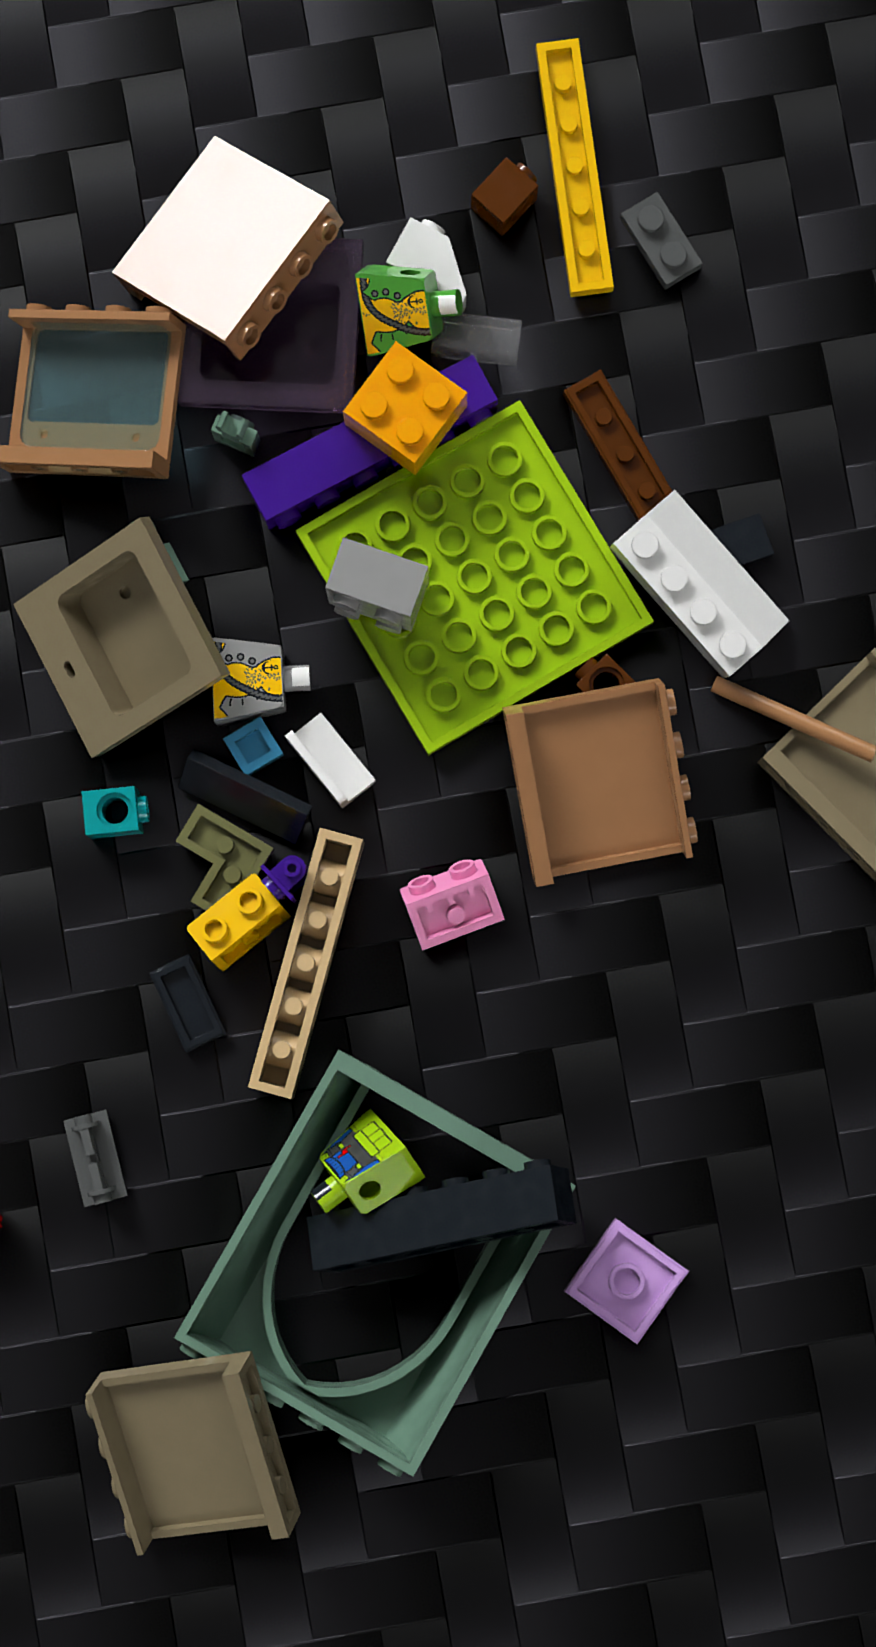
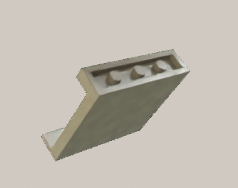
M876 648L864 657L806 714L875 746ZM792 728L757 763L876 882V755L872 763Z
M252 1351L106 1371L99 1374L86 1393V1411L88 1416L94 1420L99 1435V1451L101 1456L107 1460L112 1476V1491L114 1496L120 1500L125 1516V1531L127 1536L132 1538L137 1556L144 1555L152 1539L266 1525L272 1540L289 1538L301 1511Z

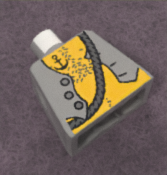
M212 638L230 672V675L212 685L214 722L217 726H227L254 720L260 716L263 718L286 712V692L311 691L310 665L285 666L282 646L234 639Z

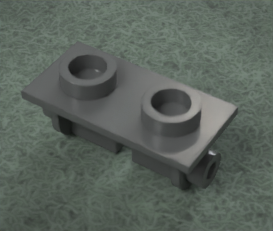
M107 1109L64 1120L84 1207L128 1196Z

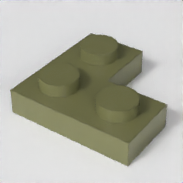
M197 804L176 839L177 843L213 864L191 900L192 903L204 910H208L251 874L255 873L259 877L262 872L260 866L262 864L266 865L275 850L273 847L200 804Z

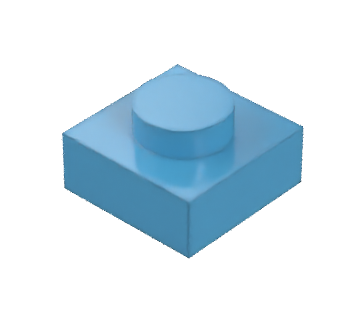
M261 716L223 738L243 773L249 776L284 756Z

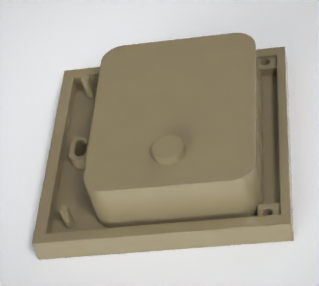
M150 517L138 518L13 604L91 758L104 755L230 675Z

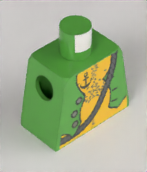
M373 264L365 266L355 274L367 356L388 352L395 341L404 347L432 340L443 331L442 317L462 314L463 303L460 290L438 291L436 274L432 269Z

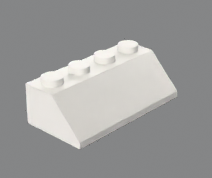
M676 490L671 492L609 547L722 678L730 677L789 621Z

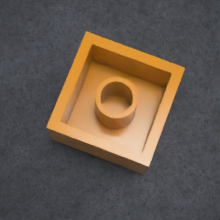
M395 341L343 410L344 422L354 432L416 475L467 407L468 392Z

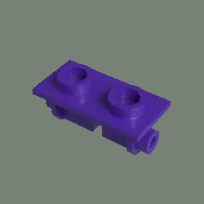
M290 855L282 859L270 871L262 864L260 868L267 876L261 882L281 903L289 898L296 905L298 901L293 897V894L304 885L308 872V867L304 861L298 856Z

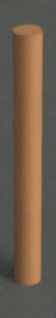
M717 676L713 683L711 692L872 763L876 755L875 745L727 679Z

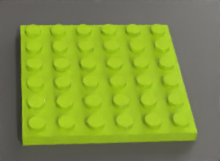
M520 400L436 448L416 475L406 468H402L295 530L326 584L343 537L428 566L429 584L412 632L402 629L400 634L385 631L375 626L376 619L361 614L359 620L347 618L428 756L503 712L502 707L518 704L581 667L591 657H598L649 627L654 622Z

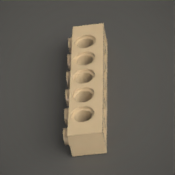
M323 828L319 829L248 1084L249 1088L289 1099L295 1097L363 851V839Z

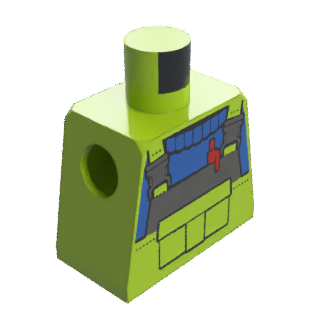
M369 1109L320 1154L319 1160L330 1174V1177L310 1191V1193L325 1213H328L348 1198L361 1214H367L420 1182L425 1176L405 1145Z

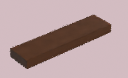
M600 369L563 390V395L638 522L673 491Z

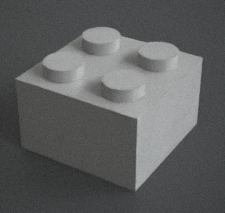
M343 537L325 589L329 604L335 605L334 612L339 615L359 620L361 614L376 619L375 626L385 631L400 634L401 630L405 629L412 632L429 584V570L426 565Z

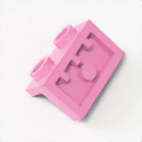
M481 859L459 861L453 864L446 872L435 876H419L411 880L408 886L400 889L422 951L505 920L489 873Z

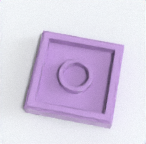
M615 1218L564 1291L638 1344L689 1271Z

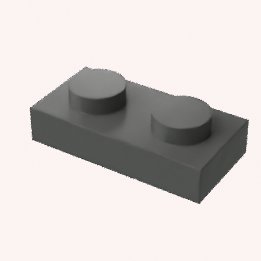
M658 192L621 213V222L664 290L701 269L703 264Z

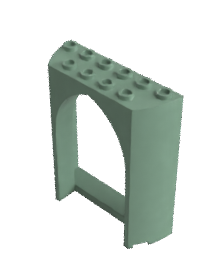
M338 1050L174 1338L182 1342L179 1349L194 1359L252 1351L267 1402L280 1408L283 1407L284 1403H287L299 1410L298 1418L312 1428L322 1431L325 1425L340 1434L338 1441L348 1449L359 1454L362 1453L363 1449H366L380 1457L377 1464L386 1471L398 1477H401L403 1472H406L413 1477L552 1229L486 1242L437 1329L421 1347L401 1363L374 1376L355 1381L320 1382L307 1379L290 1357L277 1324L274 1302L276 1269L285 1239L311 1194L310 1191L313 1190L325 1169L319 1160L320 1154L348 1129L370 1089L514 1172L524 1170L523 1164L532 1161L529 1157L385 1076L377 1069ZM571 1182V1188H572V1192H573V1190L575 1189L576 1185H574V1184Z

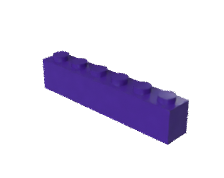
M474 355L440 371L441 374L468 392L467 407L436 448L455 438V432L467 426L472 428L492 417V413L497 411L498 399ZM342 422L242 474V478L268 529L278 526L279 529H284L298 522L302 518L300 513L315 505L318 509L328 507L340 499V492L352 486H355L356 489L364 488L379 478L378 472L392 465L394 469H399L403 466L346 426L345 422Z

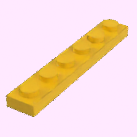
M579 38L536 43V58L570 297L613 292L614 284Z

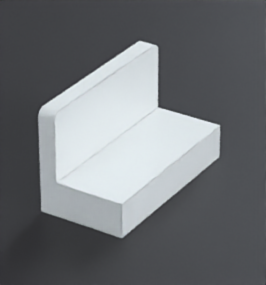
M319 713L296 733L290 731L285 735L288 743L342 809L376 782L374 777L322 713Z

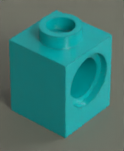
M135 786L81 791L86 836L96 839L144 834L143 823L150 821L147 796H140V790ZM115 801L126 802L128 815L125 820L117 824L110 823L106 816L109 805Z

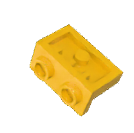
M253 873L187 926V931L208 958L220 970L225 971L288 920L291 915L261 882L257 874Z

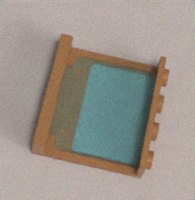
M30 303L26 305V309H9L8 317L23 327L9 445H0V468L9 473L168 479L186 324L174 316L171 309L162 306H147L145 311H132L125 306L107 305L105 311L92 310L84 305L68 304L65 310H52L47 305Z

